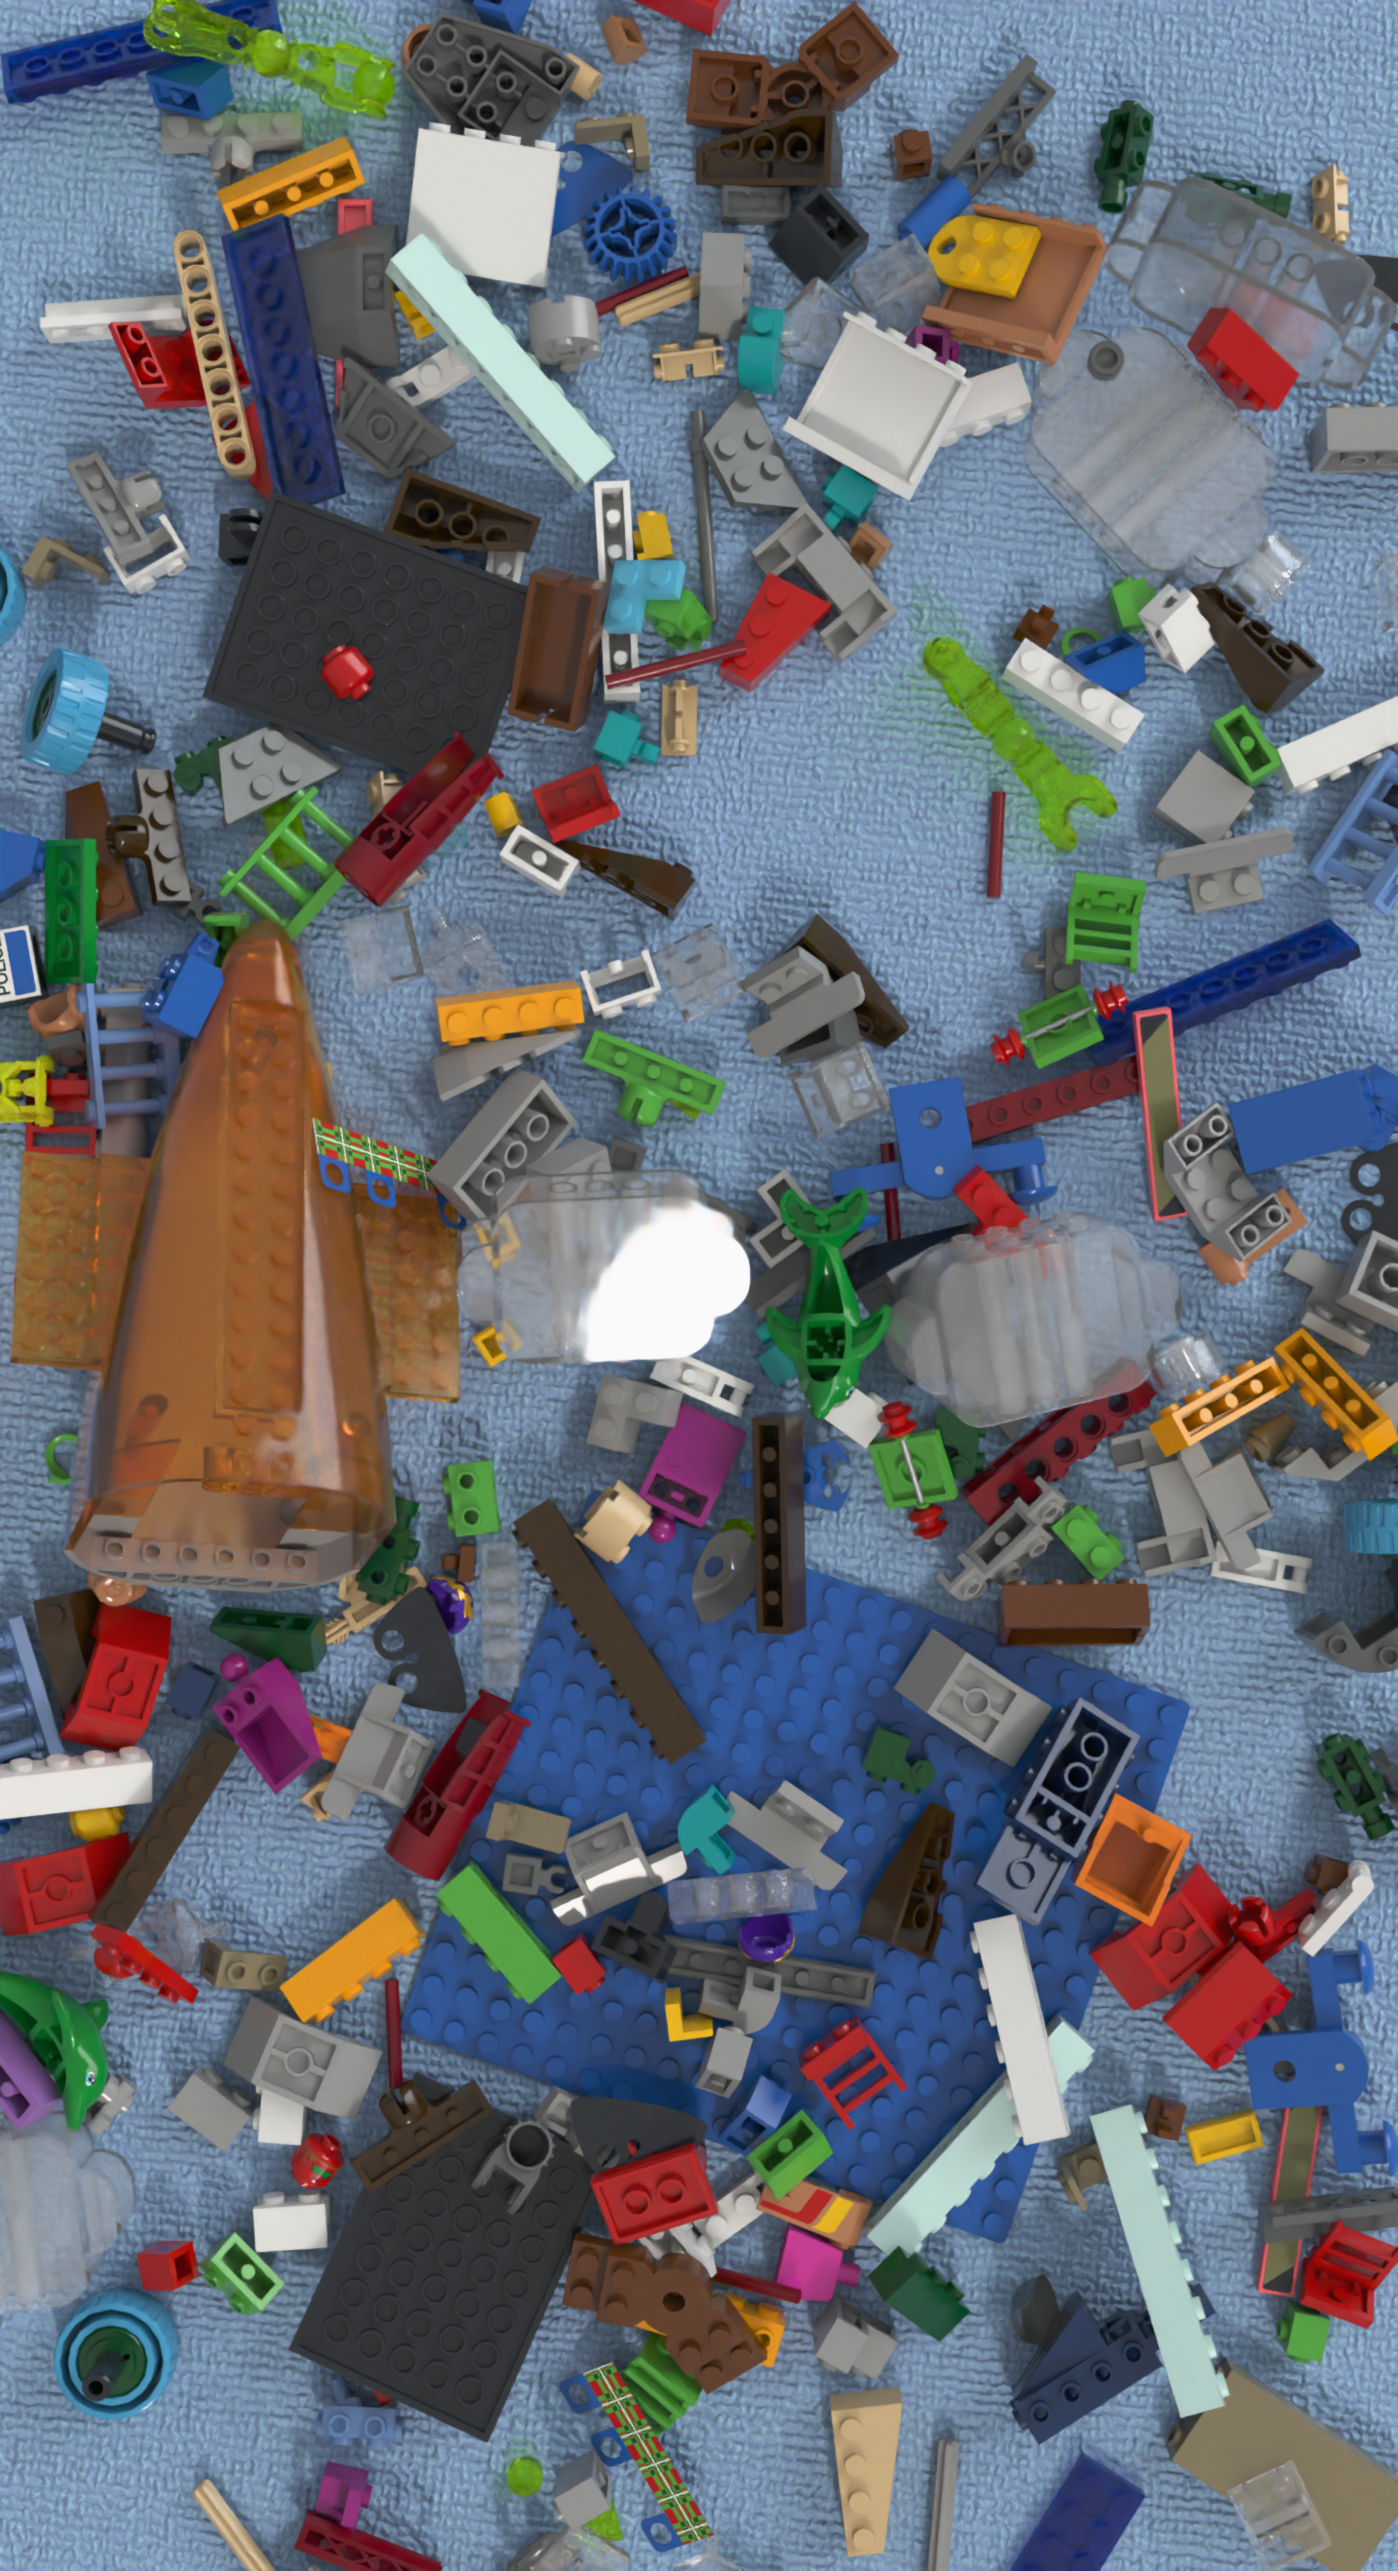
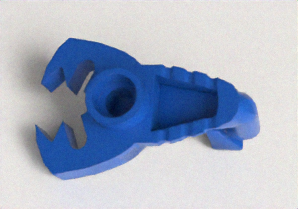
M839 1439L823 1442L803 1451L804 1501L818 1508L838 1512L845 1505L851 1490L850 1486L841 1494L838 1484H836L829 1498L824 1493L828 1484V1480L825 1479V1470L828 1467L824 1460V1453L830 1456L834 1467L837 1466L839 1458L847 1465L851 1464L849 1454ZM749 1468L738 1475V1482L745 1485V1489H753V1468Z

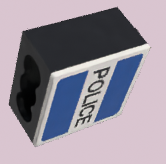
M29 925L0 930V1009L31 1004L48 998L49 992L47 983H45V970L38 932Z

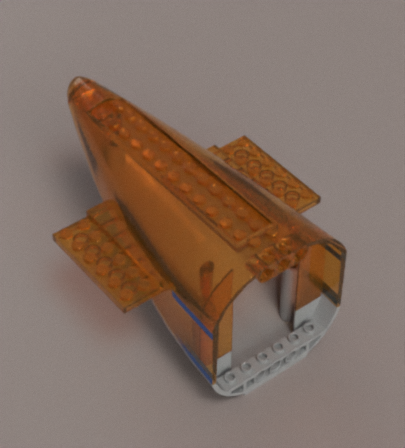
M265 919L253 923L240 932L227 951L220 968L225 982L197 1039H192L171 1093L150 1159L101 1153L98 1160L23 1151L21 1156L10 1363L91 1370L81 1414L69 1487L64 1552L77 1566L107 1578L124 1581L125 1584L270 1593V1591L293 1590L323 1585L347 1578L359 1572L396 1524L386 1397L457 1403L461 1398L458 1230L448 1227L442 1222L437 1199L395 1194L396 1206L394 1208L374 1203L368 1195L367 1184L353 1182L350 1164L348 1163L349 1193L330 1189L324 1185L321 1179L312 1118L342 1128L337 1103L297 950L289 933L279 923ZM332 1163L327 1164L326 1174L334 1184L341 1185L343 1183L341 1170ZM372 1185L375 1194L380 1199L387 1200L390 1194L387 1186ZM446 1203L444 1205V1212L451 1222L457 1223V1210L451 1203Z

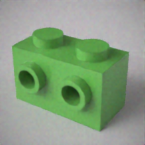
M683 588L680 600H647L644 614L646 620L660 637L665 639L669 646L680 651H684L685 647L699 651L702 642L709 637L712 628L711 623L713 619L693 593Z
M1244 704L1213 722L1208 735L1236 778L1250 788H1253L1276 774L1281 766L1279 754L1275 747L1267 742L1261 732L1259 721L1253 713H1249Z
M493 1459L448 1465V1473H442L444 1493L451 1494L452 1508H447L449 1530L455 1529L456 1537L499 1532L501 1530Z
M1072 1502L1065 1509L1063 1516L1047 1528L1092 1579L1101 1580L1125 1559L1119 1552L1123 1545L1110 1531L1104 1534L1098 1528L1096 1523L1100 1519L1088 1505L1085 1504L1083 1507H1080Z
M801 2110L746 2158L757 2177L779 2201L829 2158L833 2151L821 2130Z
M236 2232L221 2238L198 2265L204 2272V2280L214 2289L218 2290L220 2288L229 2297L228 2303L231 2308L238 2314H245L247 2317L262 2312L285 2285L279 2276Z

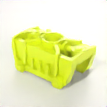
M40 1055V1057H36V1061L0 1062V1082L2 1084L0 1123L35 1122L39 1127L53 1125L54 1108L45 1106L46 1074H54L55 1061L53 1057H50V1055ZM35 1073V1077L27 1078L23 1084L19 1079H14L17 1075ZM22 1092H24V1094L35 1098V1105L21 1106L13 1097H20Z

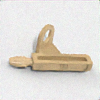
M415 1566L408 1568L405 1574L410 1575V1582L404 1596L398 1595L397 1602L388 1599L386 1606L365 1600L367 1593L357 1590L359 1583L355 1582L356 1573L341 1579L338 1592L339 1599L350 1602L351 1606L342 1612L345 1617L344 1619L334 1618V1621H329L330 1624H325L326 1644L339 1645L344 1639H348L349 1631L353 1630L357 1634L361 1630H365L366 1627L368 1628L372 1623L385 1616L403 1597L415 1588L423 1587L427 1589L429 1587L428 1582L420 1569Z

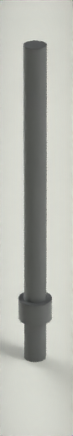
M695 410L690 412L692 439L689 440L690 456L694 459L704 609L713 619L711 624L719 622L709 472L708 461L699 446L706 436L704 411Z

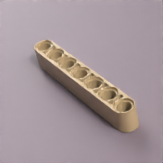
M185 230L175 237L173 252L218 456L231 478L246 480L255 472L256 459L212 260L202 236L198 232ZM192 248L199 249V253L192 258L184 257L188 250ZM207 283L203 291H192L196 284ZM203 318H215L214 322L207 327L199 325ZM211 352H223L218 360H207ZM219 386H230L229 391L225 395L217 396L214 394ZM227 420H238L237 426L234 429H222L223 424ZM242 453L246 455L244 461L238 465L229 463L235 454Z

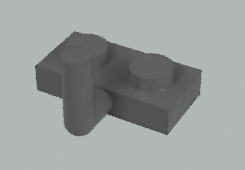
M1045 928L1044 957H1038L1036 952L1029 951L1020 961V966L1023 970L1044 971L1043 1000H1047L1081 984V960L1073 959L1072 965L1065 964L1066 928Z

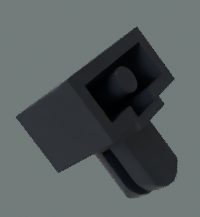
M235 508L231 509L229 514H220L218 556L229 567L247 565L263 514L256 509Z
M644 1893L639 1898L626 1924L610 1916H605L590 1949L605 1959L663 1985L677 1954V1950L671 1944L660 1940L671 1915V1906L658 1893Z

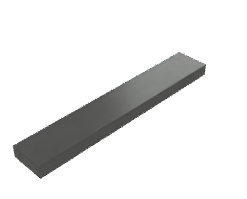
M664 1934L663 1941L671 1944L677 1950L668 1974L701 1980L707 1978L725 1984L740 1986L747 1966L782 1975L781 1993L871 2007L876 1977L875 1969L787 1955L777 1962H763L747 1958L739 1946Z

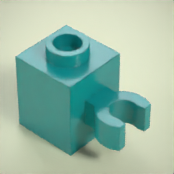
M844 464L837 474L831 471L821 487V490L824 491L822 505L830 509L822 522L833 535L843 519L857 527L876 500L878 487Z
M610 710L593 750L595 757L627 770L633 756L655 766L660 755V748L640 741L643 735V724L638 722L639 717L625 710H620L619 714Z
M765 1321L754 1329V1332L767 1349L756 1360L777 1388L796 1375L797 1371L795 1362L781 1352L768 1332Z

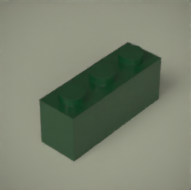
M898 2246L867 2276L886 2304L939 2342L970 2313V2310L962 2300L965 2297V2293L952 2279L947 2281L934 2265L929 2268L928 2264L917 2252L909 2254Z

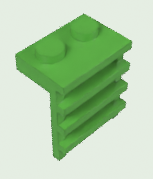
M1075 872L1066 906L1065 964L1072 965L1073 959L1128 966L1129 973H1136L1139 913L1146 894V881Z
M648 2330L637 2355L619 2371V2374L659 2439L665 2429L671 2428L677 2418L680 2419L690 2406L693 2407L697 2403L703 2388L692 2373L688 2375L683 2373L665 2349L666 2336Z

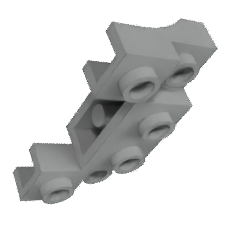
M805 503L771 536L751 551V559L766 576L770 572L782 578L796 567L822 600L832 604L831 610L837 616V619L819 633V640L839 664L842 665L864 647L874 634L896 617L897 610L873 583L874 576L870 569L862 562L858 564L850 555L852 550L848 543L840 535L835 537L811 507Z
M1150 1428L1107 1438L1116 1473L1144 1467L1161 1535L1134 1541L1142 1576L1147 1578L1218 1561L1207 1516L1177 1459V1452L1165 1457Z
M1038 1476L1034 1481L1044 1493L1031 1505L1018 1497L1014 1504L965 1551L970 1558L964 1553L957 1557L966 1567L960 1575L952 1580L940 1572L936 1578L949 1593L962 1602L966 1600L969 1603L974 1598L981 1596L992 1580L1001 1587L1002 1585H1007L1010 1581L1016 1580L1020 1576L1022 1569L1033 1558L1039 1557L1045 1552L1048 1544L1054 1539L1046 1528L1050 1524L1057 1522L1063 1516L1065 1509L1071 1505L1057 1488Z

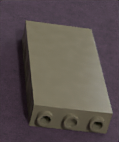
M1225 2357L1220 2365L1216 2364L1214 2366L1216 2374L1222 2372L1224 2374L1230 2396L1224 2397L1226 2405L1186 2416L1180 2425H1174L1166 2439V2449L1171 2460L1330 2570L1361 2571L1398 2515V2475Z

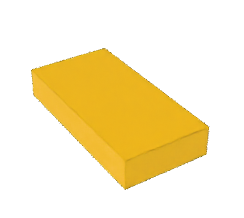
M1253 2108L1184 2127L1195 2165L1264 2146Z

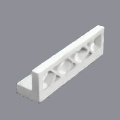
M183 294L45 304V317H39L40 328L50 344L113 339L108 328L111 322H141L147 337L183 335L189 329V320Z

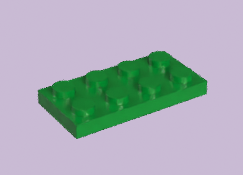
M96 839L45 840V983L96 984V974L98 972V961L96 958V938L98 936V925L96 922V902L98 900L96 866L98 864V852L96 850Z

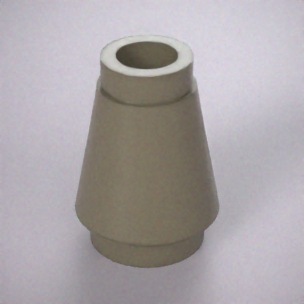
M1281 1412L1278 1416L1247 1433L1248 1438L1243 1442L1244 1447L1254 1459L1261 1463H1264L1267 1459L1272 1460L1297 1428V1425L1287 1413Z

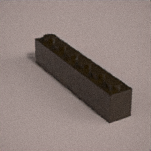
M768 1412L752 1417L756 1633L791 1635L807 1627L802 1413Z
M207 1726L203 1728L88 1913L91 1921L124 1931L125 1933L127 1932L240 1749L239 1745Z

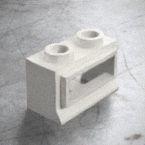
M165 514L159 516L163 527L147 536L152 543L154 552L171 542L176 550L130 576L126 568L149 555L120 565L110 546L103 549L130 594L135 591L138 594H142L151 590L156 585L155 580L166 573L168 576L179 574L186 568L185 562L191 559Z
M648 949L641 951V956L624 962H621V960L610 962L607 964L608 967L589 974L587 970L580 972L594 1015L602 1014L603 1019H609L622 1014V1007L632 1003H636L637 1008L657 1002L656 995L662 994ZM645 972L650 988L600 1004L595 989Z

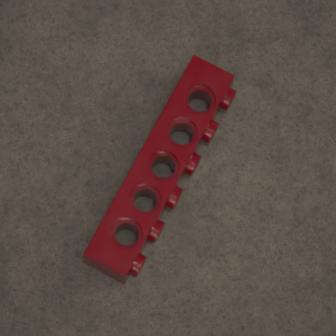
M1136 1054L965 1107L972 1144L1140 1093Z
M1122 1355L985 1467L984 1473H978L958 1491L981 1520L990 1528L1014 1504L1018 1497L1027 1504H1030L1041 1495V1488L1034 1481L1038 1476L1047 1483L1051 1481L1056 1482L1068 1473L1069 1466L1078 1459L1088 1457L1095 1451L1098 1442L1106 1436L1110 1437L1119 1432L1124 1426L1123 1422L1131 1415L1139 1414L1147 1409L1151 1404V1399L1157 1395V1392L1133 1361ZM1120 1392L1119 1403L1114 1407H1109L1108 1400L1113 1393ZM1087 1415H1093L1092 1425L1085 1430H1081L1082 1419ZM1065 1437V1447L1059 1452H1054L1053 1445L1055 1441ZM1033 1460H1038L1037 1470L1033 1474L1026 1475L1025 1469L1027 1464ZM1005 1483H1011L1010 1492L1004 1497H998L1000 1486Z

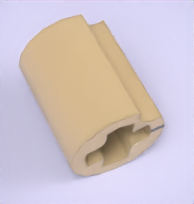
M568 53L566 57L580 66V70L570 90L588 101L600 85L601 73L572 53Z

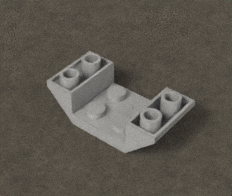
M1215 1102L1163 1142L1164 1178L1201 1236L1241 1262L1288 1226L1292 1220L1274 1192L1262 1195L1256 1193L1224 1142L1235 1131L1218 1102Z
M1375 1379L1369 1381L1361 1388L1390 1417L1397 1432L1398 1381L1380 1380L1376 1382ZM1346 1443L1339 1448L1334 1445L1320 1456L1312 1447L1301 1445L1292 1447L1288 1444L1278 1451L1274 1457L1276 1461L1268 1467L1275 1473L1338 1482L1365 1462L1367 1458L1360 1451L1356 1454L1353 1453Z
M933 1628L893 1687L923 1711L988 1754L1013 1768L1053 1708L975 1658Z
M252 1995L223 2065L248 2082L315 2111L355 2120L383 2050L350 2037L346 2040L311 2024L303 2023L301 2020L285 2014L284 2008Z

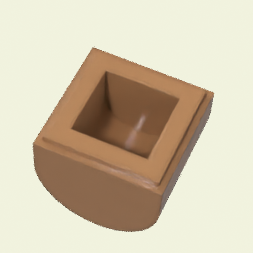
M612 15L602 24V34L616 65L632 63L647 52L634 19Z
M867 521L859 525L848 542L852 550L850 555L858 564L864 563L871 572L883 561L893 547V544Z

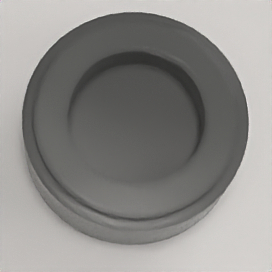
M1110 341L1097 343L1091 349L1087 358L1089 373L1100 381H1109L1116 378L1124 365L1122 349L1116 343Z

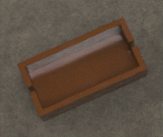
M541 567L530 574L507 715L538 722L545 717V725L575 732L586 724L611 584L582 576L573 580L574 574Z
M1096 1579L1083 1580L1079 1584H1065L1063 1580H1048L1043 1585H1029L1028 1581L1014 1580L1008 1582L1007 1585H1002L995 1605L998 1647L1141 1645L1151 1626L1148 1585L1137 1584V1581L1134 1579H1121L1116 1581L1115 1584H1101V1581Z

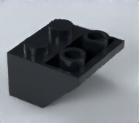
M820 183L794 208L772 238L768 247L806 289L817 298L867 251L869 234Z

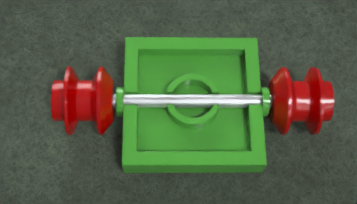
M1110 980L1109 989L1104 992L1095 987L1092 996L1093 1003V1001L1090 1002L1084 986L1080 984L1017 1013L1023 1033L1019 1035L1016 1030L1009 1027L1006 1037L1001 1039L994 1034L995 1042L989 1044L997 1063L1004 1061L1006 1066L1009 1067L1010 1058L1014 1056L1024 1060L1026 1048L1029 1047L1033 1060L1038 1069L1104 1040L1096 1018L1098 1015L1097 1010L1107 1020H1111V1012L1116 1009L1125 1014L1124 1006L1129 1004L1122 985L1119 984L1114 987Z
M900 1401L892 1402L883 1406L882 1412L877 1415L878 1421L886 1422L887 1424L881 1431L882 1435L886 1437L873 1439L868 1447L888 1510L916 1505L908 1515L909 1521L917 1522L918 1524L913 1529V1534L925 1540L934 1539L942 1534V1530L947 1526V1521L938 1519V1515L942 1513L943 1508L941 1505L933 1503L956 1498L958 1491L939 1429L910 1433L916 1427L915 1420L907 1419V1415L912 1411L911 1406L903 1405Z

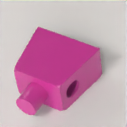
M787 2222L773 2282L801 2289V2300L828 2302L832 2300L836 2283L856 2287L860 2265L841 2261L843 2249L831 2244L828 2237Z

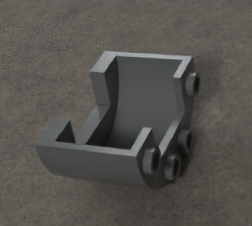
M1391 1567L1382 1574L1393 1590ZM1393 1608L1353 1635L1342 1619L1333 1624L1324 1612L1293 1631L1299 1640L1310 1650L1348 1669L1365 1673H1383L1398 1669V1621L1394 1618L1396 1608Z

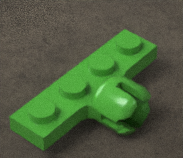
M595 1029L582 1060L583 1064L620 1078L625 1082V1089L617 1105V1111L620 1116L630 1122H633L636 1116V1121L639 1122L638 1125L643 1127H653L656 1124L662 1108L668 1100L676 1101L714 1116L727 1085L723 1080Z

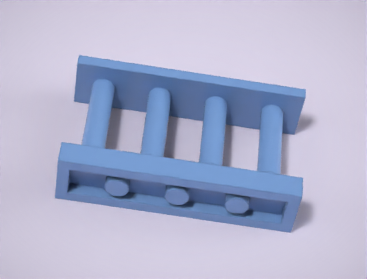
M1388 748L1382 757L1374 763L1370 775L1322 847L1314 853L1311 863L1307 868L1325 886L1334 874L1365 889L1366 892L1362 897L1375 911L1387 916L1398 899V844L1392 847L1363 833L1362 830L1373 814L1398 825V809L1382 802L1392 785L1398 786V757ZM1353 844L1386 860L1376 876L1371 877L1342 862Z
M152 979L153 987H148V991L150 989L154 991L159 979ZM94 983L80 984L81 991H76L75 998L77 1012L83 1013L90 1090V1100L85 1101L87 1121H92L93 1128L106 1129L105 1117L146 1113H158L159 1116H164L181 1070L178 1038L153 1025L151 1027L98 1030L96 1008L141 1006L142 1000L148 991L95 994ZM152 1041L153 1044H158L159 1059H154V1063L101 1066L99 1045ZM155 1077L156 1080H161L162 1094L157 1095V1098L104 1102L102 1081Z
M23 1616L1 1621L3 1629H0V1648L10 1649L14 1663L10 1664V1668L0 1671V1686L15 1682V1684L20 1683L24 1697L20 1698L19 1703L0 1709V1724L25 1716L27 1719L31 1717L35 1731L31 1732L30 1737L1 1746L0 1762L34 1750L37 1753L41 1752L43 1757L64 1753Z

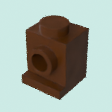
M908 129L900 132L898 135H894L892 144L889 146L894 181L928 177L933 158L929 132ZM920 163V165L904 167V165Z
M1316 1853L1314 1861H1309L1307 1864L1304 1881L1313 1884L1318 1888L1317 1893L1325 1896L1331 1889H1337L1349 1876L1348 1866L1350 1863Z

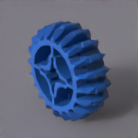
M634 185L630 187V193L623 194V189L618 186L615 197H612L610 193L605 191L603 194L604 203L594 200L592 204L594 212H587L585 220L588 225L582 228L583 237L587 238L583 242L584 250L590 252L588 255L589 262L591 264L599 263L598 272L600 275L610 270V280L612 282L617 280L619 275L623 276V281L626 285L630 283V277L636 276L638 283L641 284L644 282L643 274L647 273L651 278H655L657 276L656 267L665 270L667 267L666 258L674 256L672 245L677 243V234L673 232L676 229V220L669 218L671 216L670 207H661L662 198L659 195L650 200V190L648 188L643 190L641 195L637 194ZM632 213L642 215L646 219H638ZM619 215V222L615 226L609 227L607 232H603L609 221ZM626 224L628 225L629 232H633L634 247L631 244L630 238L626 237ZM657 238L654 246L640 256V249L643 245L651 243V239ZM614 251L624 252V253L628 256V258H627V257L618 256V255L614 254L613 252H614Z

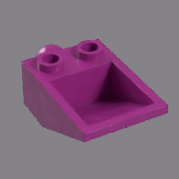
M682 1403L675 1428H670L638 1494L650 1505L663 1510L661 1515L652 1518L653 1521L648 1527L649 1537L654 1542L663 1544L673 1539L676 1533L675 1517L702 1529L747 1432L687 1403ZM658 1483H664L668 1487V1492L663 1497L657 1496L654 1492V1487ZM691 1498L697 1499L700 1503V1508L696 1512H690L686 1508V1502Z
M237 1653L229 1654L221 1661L220 1673L224 1679L229 1682H236L238 1685L215 1704L212 1709L276 1795L322 1757L300 1685L279 1657H276L248 1675L249 1665L246 1658Z

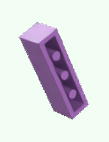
M0 2011V2107L16 2129L20 2130L44 2121L62 2101L57 2084Z

